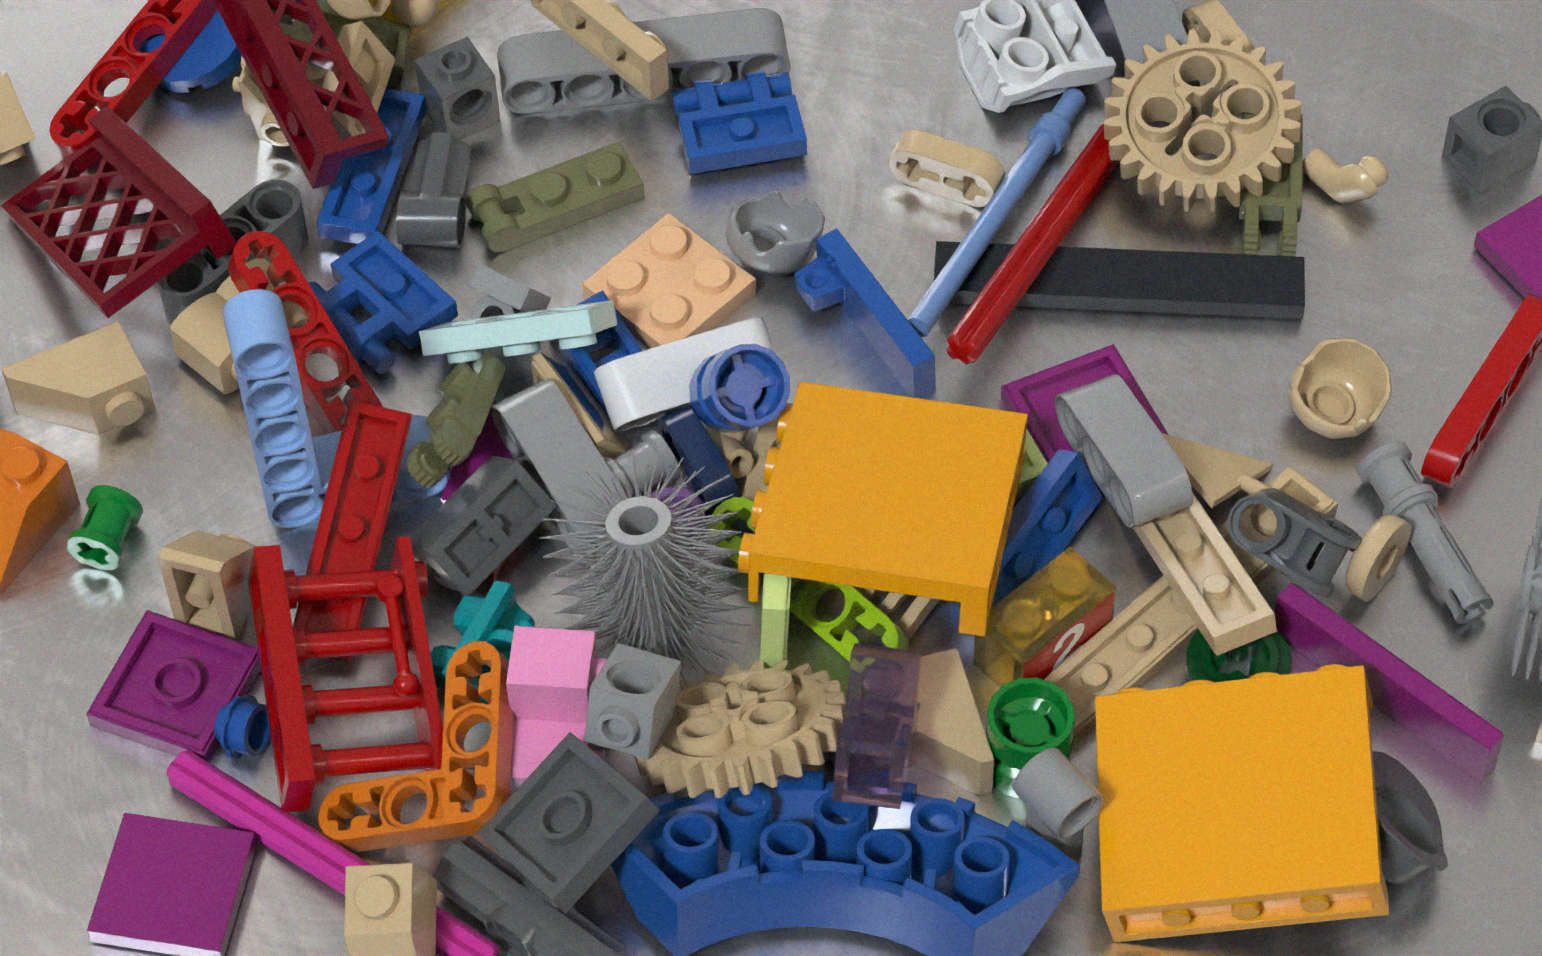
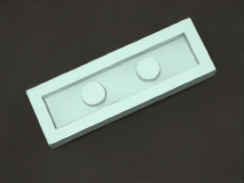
M610 300L446 322L419 331L423 356L447 353L448 363L453 364L478 360L485 354L484 348L502 346L504 356H517L540 351L539 341L558 339L560 349L592 345L597 343L596 333L616 326L617 319L614 302Z

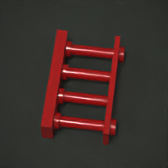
M410 536L397 537L390 569L296 576L293 569L284 570L280 545L254 547L248 584L282 812L309 810L314 785L323 784L324 777L423 769V772L441 769L443 724L421 600L427 598V571L423 560L414 561ZM385 575L398 577L403 583L402 596L398 601L410 670L419 680L418 691L413 696L407 698L399 696L395 692L393 685L313 691L312 685H301L299 667L306 665V659L394 653L390 627L304 633L302 626L292 627L290 609H296L297 602L377 596L376 587L381 577ZM406 710H413L418 736L417 743L322 750L321 744H310L308 725H314L315 718Z

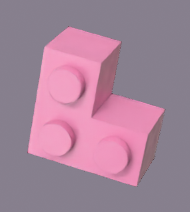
M514 626L506 679L509 708L514 712L510 796L569 732L605 761L604 750H596L595 744L584 741L590 686L608 659L598 658L595 631Z

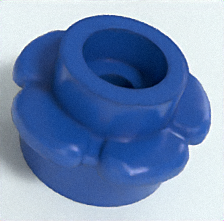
M253 695L236 696L230 703L223 705L217 714L214 725L215 736L230 758L239 759L243 754L258 756L266 749L271 739L267 706L258 703Z

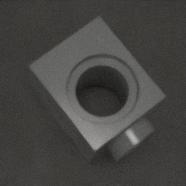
M468 36L414 60L419 94L425 95L426 114L439 132L453 133L458 140H461L501 122L495 75Z
M1504 86L1449 117L1442 156L1481 194L1536 163L1542 139V120L1532 105L1520 100L1507 86Z

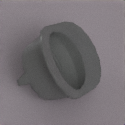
M1373 751L1381 865L1384 880L1400 885L1408 882L1429 867L1443 871L1448 867V861L1443 848L1441 823L1437 809L1427 790L1415 775L1398 760L1384 752Z

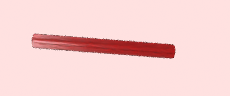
M1104 123L1093 135L947 337L949 346L946 351L950 358L960 359L966 365L978 360L1119 162V160H1110V140L1104 139Z

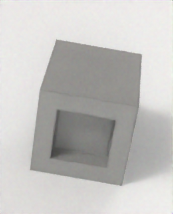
M617 643L590 686L584 741L648 760L675 715L681 661Z

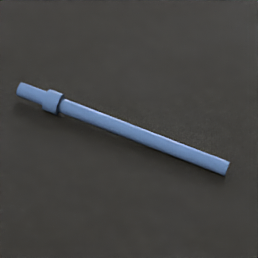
M1068 88L1052 111L1040 116L1029 132L1030 143L909 317L908 321L920 337H926L1048 157L1058 154L1071 136L1070 125L1086 103V98L1080 90Z

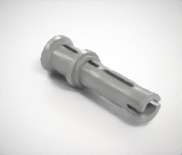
M1397 441L1378 447L1362 459L1357 467V474L1364 484L1373 486L1385 506L1382 512L1383 516L1393 514L1411 524L1409 541L1432 581L1446 600V604L1453 613L1458 624H1466L1479 619L1486 614L1484 609H1491L1494 602L1479 582L1458 544L1442 522L1436 510L1438 507L1437 493L1432 485L1423 484L1410 463L1412 453L1406 443Z

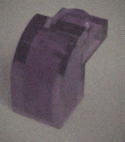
M854 643L850 656L846 716L837 738L832 801L900 810L908 786L920 710L918 693L922 652Z

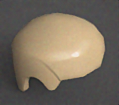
M1328 338L1320 341L1298 365L1289 383L1291 390L1288 397L1292 411L1309 430L1330 440L1356 437L1376 422L1388 404L1392 393L1390 369L1376 349L1354 338Z

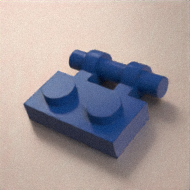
M764 70L747 72L746 79L713 84L710 78L694 81L692 88L671 91L674 113L678 114L679 132L689 174L807 155V138L795 94L792 95L788 72L766 75Z
M376 231L330 263L333 279L338 284L325 291L317 282L309 283L355 361L360 364L368 363L379 374L387 372L396 360L395 354L384 345L388 340L396 336L412 350L421 343L419 331L451 322L458 317L456 301L379 231ZM358 304H361L373 315L362 324L349 313Z

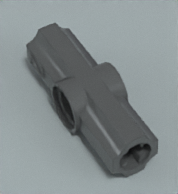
M472 836L461 841L457 839L442 855L441 862L432 876L437 879V889L481 920L491 938L510 956H628V948L578 913L574 905L565 914L514 866Z

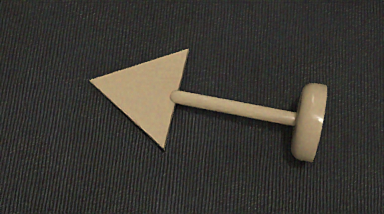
M1162 434L1184 465L1191 485L1211 508L1240 490L1253 494L1261 489L1270 488L1257 479L1271 471L1274 463ZM1393 514L1383 516L1370 526L1363 535L1357 549H1349L1353 552V555L1346 570L1345 585L1347 590L1355 597L1364 602L1370 601L1389 581L1407 548L1412 527L1409 522Z

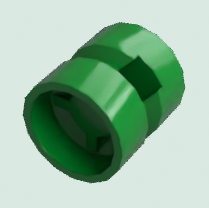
M1018 678L1004 684L991 698L987 709L986 737L994 758L993 785L1008 796L1020 799L1012 788L1014 779L1026 763L1040 752L1052 747L1058 748L1071 762V744L1075 724L1074 707L1066 692L1054 683L1039 678Z

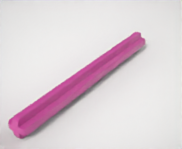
M192 751L180 752L167 768L166 774L169 777L171 786L240 830L254 832L256 840L345 895L346 866L371 865L289 812H282L281 807ZM436 905V954L439 956H500L497 943Z

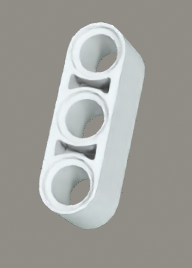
M756 317L613 360L594 370V375L614 432L627 431L657 422L658 418L687 406L693 409L690 403L689 384L694 370L705 358L740 344H758L775 353L764 319Z

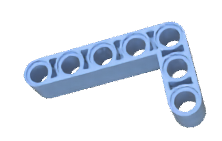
M248 290L235 295L227 301L223 307V319L269 519L273 524L283 528H298L319 523L341 431L311 437L295 354L282 301L278 295L268 290ZM412 416L391 506L435 496L445 489L447 481L450 479L449 469L447 468L442 480L435 486L427 488L426 486L422 487L418 482L416 483V480L411 478L410 472L407 471L408 467L406 464L408 462L406 459L409 458L410 450L418 442H425L431 430L425 424L427 416Z

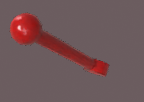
M385 575L377 583L376 595L380 601L386 604L398 673L393 680V688L399 696L408 698L418 691L419 680L410 670L398 602L402 596L403 583L394 575Z

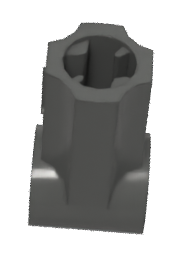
M432 132L430 137L418 142L409 190H402L398 200L396 217L398 244L459 249L462 246L466 220L464 191L471 155L469 144L458 140L453 133Z

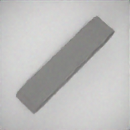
M767 8L633 22L644 32L650 31L658 36L668 51L669 89L655 100L671 98V91L692 88L693 82L711 78L713 84L746 79L747 72L764 70L766 75L790 72L791 66L781 16ZM563 30L513 36L505 40L498 48L497 60L502 100L504 105L513 112L534 114L649 101L643 94Z

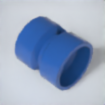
M740 344L705 358L694 370L689 384L690 403L699 419L709 428L722 433L741 432L768 423L780 414L785 408L790 395V376L783 361L772 350L758 344Z

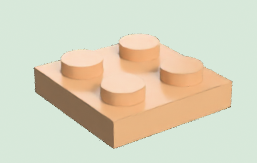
M668 213L582 283L585 300L603 290L608 299L613 300L614 308L633 337L648 349L715 329L756 294V279Z

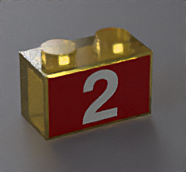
M1072 547L1067 548L991 608L985 637L974 635L973 664L1000 688L1004 684L1018 678H1039L1044 680L1113 620L1116 586Z

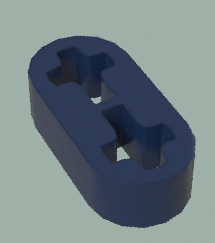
M690 406L658 418L660 435L670 447L677 463L679 464L681 459L684 458L679 465L680 476L683 480L687 477L684 482L695 471L697 473L704 467L686 484L688 489L696 493L707 485L722 479L698 495L702 502H710L733 494V496L718 502L706 510V516L712 515L716 507L725 500L739 497L729 467L699 417Z

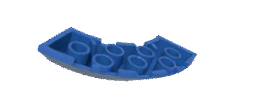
M802 771L803 776L800 778L783 774L777 777L778 787L771 788L763 782L756 783L748 795H743L739 787L730 788L722 798H715L714 790L703 792L695 798L686 796L675 799L673 793H664L650 798L660 811L611 864L637 919L674 956H687L703 947L735 936L790 927H826L858 931L906 945L927 956H1021L1026 952L1078 878L1080 872L1079 864L1046 839L1014 820L1006 827L976 813L975 802L958 797L954 803L943 798L917 794V784L886 777L868 775L867 784L855 785L852 782L825 781V771Z

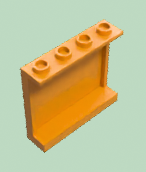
M799 381L793 405L785 406L779 414L776 441L781 446L780 448L770 447L767 453L764 485L768 486V490L757 489L754 497L751 527L756 529L755 534L744 533L740 545L738 572L749 574L748 601L758 603L763 586L764 573L961 603L958 633L985 637L1024 463L1028 414Z
M1332 664L1320 667L1316 671L1284 675L1262 672L1252 675L1248 679L1215 683L1208 680H1194L1180 687L1154 690L1133 687L1120 690L1116 694L1095 696L1098 791L1104 798L1102 808L1099 811L1102 913L1114 943L1389 915L1388 892L1381 865L1369 709L1373 708V700L1364 665L1347 667Z

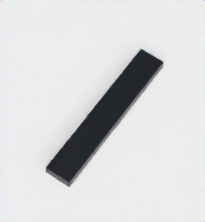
M936 241L934 281L961 242ZM990 243L950 303L972 304L1015 244ZM1058 246L1016 306L1303 319L1305 309L1304 257Z

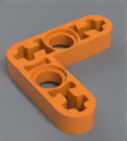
M473 641L459 648L448 662L446 670L441 769L346 783L336 787L327 794L320 806L318 819L323 833L349 851L356 852L478 835L477 832L495 815L498 809L510 797L514 712L509 708L506 688L509 660L493 645L485 641ZM487 664L491 668L490 672L481 675L482 665ZM480 675L479 687L477 688L470 680ZM481 697L489 704L481 703ZM490 722L492 731L488 742L479 750L473 752L465 751L464 740L468 731L478 723ZM466 769L475 771V775H471ZM478 786L485 792V797L476 799L473 804V810L469 811L464 807L465 802L475 799ZM419 793L426 794L427 806L423 815L415 822L402 824L400 812L405 801L413 795ZM358 806L367 815L354 817L355 807ZM379 814H380V819H381L382 822H380V821H379L377 818H375L373 815H379ZM352 818L350 829H347L343 822L345 819Z

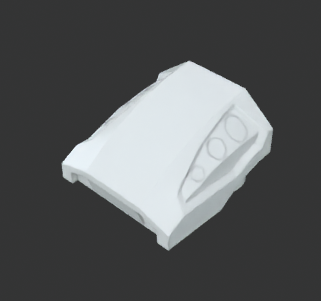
M983 0L980 7L960 11L954 26L959 66L980 106L998 113L1004 112L1009 106L1055 96L1065 92L1068 88L1098 83L1112 76L1117 65L1112 56L1106 57L1075 0Z

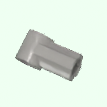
M1052 747L1040 752L1026 763L1014 779L1012 788L1016 795L1028 806L1026 828L1046 839L1073 861H1076L1081 857L1084 828L1096 817L1102 808L1104 798L1058 748Z

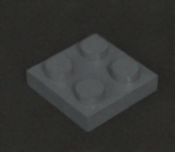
M569 732L477 833L566 914L660 810L647 796Z

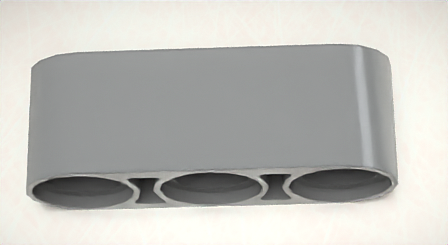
M1113 374L1056 395L1055 409L1064 436L1073 450L1079 452L1090 475L1127 527L1132 528L1188 508L1193 504L1191 483L1180 458L1119 375Z
M546 378L491 406L493 422L508 451L551 500L561 501L568 505L573 504L579 508H582L580 506L582 505L587 510L594 511L592 509L594 508L598 513L606 515L605 512H607L608 514L609 512L598 503L565 485L568 484L581 491L579 489L581 488L599 501L589 491L590 489L606 506L610 507L603 497V493L612 507L617 505L585 470L611 495L598 476L599 474L620 503L621 500L612 482L613 479L622 500H626L615 476L566 398L551 379ZM555 503L557 507L549 514L551 519L600 522L584 512ZM552 521L560 535L585 531L569 524ZM578 523L606 528L604 524ZM585 533V534L568 535V536H590V535H593V534H592V533ZM564 538V539L592 540V539H595V538ZM565 541V543L567 544L568 547H572V546H575V545H576V544H573V543H570V542H566V541ZM586 548V549H581V550H577V551H572V553H573V552H580V551H587V550H589V549ZM580 553L574 555H586L587 553Z

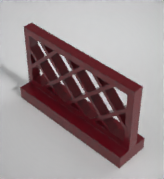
M106 106L88 119L97 133L94 138L0 206L9 219L107 318H110L204 247L219 259L232 250L237 242L212 202L116 113ZM101 160L96 174L80 177L81 173ZM125 188L121 198L104 201L108 190ZM88 194L84 204L68 206L71 196ZM51 200L47 210L28 213L43 201ZM151 212L147 223L129 225L133 215ZM113 218L109 229L92 231L96 220ZM76 224L71 235L55 237L59 226ZM181 236L165 249L155 251L159 239ZM139 243L135 254L117 256L121 245ZM101 248L97 260L80 262L84 251ZM127 274L123 280L105 293L103 292L109 276Z

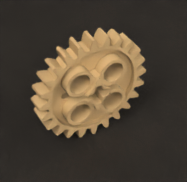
M1195 29L1189 30L1187 44L1179 45L1170 34L1165 35V51L1159 53L1156 49L1146 44L1143 46L1144 64L1127 59L1124 62L1125 78L1113 77L1111 81L1113 97L1105 98L1104 108L1107 119L1103 120L1104 139L1110 140V160H1121L1120 173L1123 180L1138 175L1137 186L1140 195L1149 192L1155 186L1159 188V205L1165 206L1174 195L1182 196L1184 212L1191 210L1196 198H1204L1210 213L1215 212L1217 197L1226 196L1235 208L1239 207L1240 190L1246 188L1253 195L1260 197L1263 191L1262 176L1278 182L1281 179L1280 162L1292 163L1294 159L1293 143L1300 141L1301 123L1298 122L1301 118V101L1295 100L1294 79L1282 80L1283 63L1281 61L1265 66L1266 47L1263 45L1254 49L1249 54L1244 52L1243 35H1239L1230 46L1222 44L1221 32L1218 29L1214 30L1208 43L1200 42ZM1199 80L1205 81L1208 84L1197 87L1187 83ZM1233 85L1232 87H1230L1228 90L1225 91V89H1226L1228 86ZM1245 112L1256 116L1250 119H1239L1234 115ZM1155 121L1170 123V125L1162 128L1152 127L1148 124ZM1182 146V148L1175 155H1171ZM1204 153L1218 156L1210 161L1195 158L1197 155Z
M757 660L747 670H740L736 663L730 664L727 672L721 675H717L711 670H706L711 676L704 671V680L696 683L685 679L688 686H686L683 679L679 681L681 691L677 692L673 719L649 759L635 756L639 774L641 776L648 775L651 786L665 783L666 792L669 794L677 792L686 786L689 798L697 797L706 789H713L715 798H722L730 788L739 787L743 795H748L752 791L753 785L760 782L775 788L778 787V776L786 774L791 777L800 778L803 776L802 764L822 765L824 763L822 752L839 750L838 738L848 735L846 723L850 722L844 692H841L838 679L830 680L826 670L812 673L811 664L809 663L790 670L788 660H782L772 668H765L764 662Z

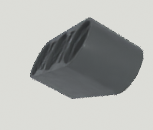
M274 179L260 183L220 214L236 242L250 232H269L277 236L285 244L294 258L304 249L308 241L300 192L293 184L285 180ZM204 247L158 281L166 318L170 325L193 302L207 294L216 292L220 285L230 276L228 263L233 249L217 259ZM250 252L251 254L247 262L257 258L253 252ZM268 256L264 258L269 263H271V260L268 258Z

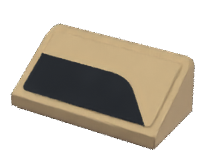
M541 352L532 356L533 361L531 364L534 384L549 378L558 386L603 458L608 456L615 459L632 449L621 432H614L609 416L574 371Z

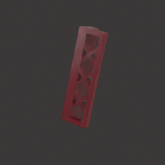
M213 0L312 189L335 183L343 159L387 146L390 136L316 0ZM283 15L308 24L313 34L309 44L284 34L279 25ZM309 62L330 70L335 74L339 82L335 92L309 81L305 73ZM336 110L358 119L366 133L340 139L331 122L334 111Z

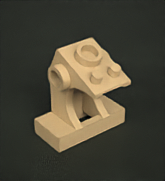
M363 21L343 25L338 42L374 109L378 112L395 58ZM241 57L242 71L240 77H234L232 87L235 92H241L244 112L250 115L259 140L267 141L276 146H289L244 58ZM308 64L305 73L309 81L335 92L339 84L335 74L327 69L315 71ZM336 110L334 111L331 122L340 139L366 133L358 119Z

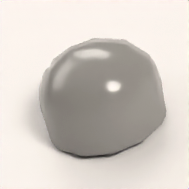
M773 191L760 200H744L731 209L726 228L727 244L734 256L750 268L772 276H786L808 264L816 252V238L822 236L825 216L816 202L810 198H806L798 206H793L784 201L780 191Z

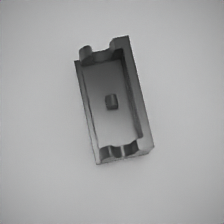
M491 455L410 536L413 555L416 559L427 562L437 571L434 578L440 584L460 591L463 596H469L557 505L551 502L550 497L517 460Z

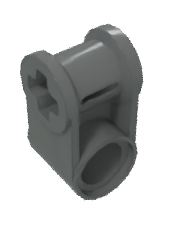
M1275 488L1261 489L1238 500L1231 508L1227 519L1228 532L1233 542L1241 549L1278 569L1285 577L1298 586L1324 597H1330L1335 585L1331 580L1349 549H1357L1362 539L1358 533L1344 523L1329 515L1315 511L1286 492ZM1255 504L1265 505L1273 511L1277 520V527L1273 536L1261 535L1254 529L1250 515Z

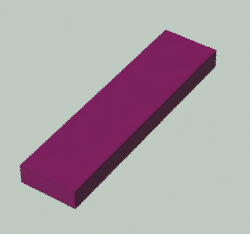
M1291 582L1277 596L1274 611L1276 628L1286 643L1319 667L1332 664L1347 667L1364 665L1374 707L1480 784L1495 770L1504 738L1503 732L1297 584Z

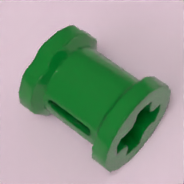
M97 485L91 488L86 499L89 510L80 529L72 531L67 540V551L82 564L99 570H114L119 567L122 560L123 551L121 545L129 527L138 524L143 514V508L140 502L128 492L117 487Z

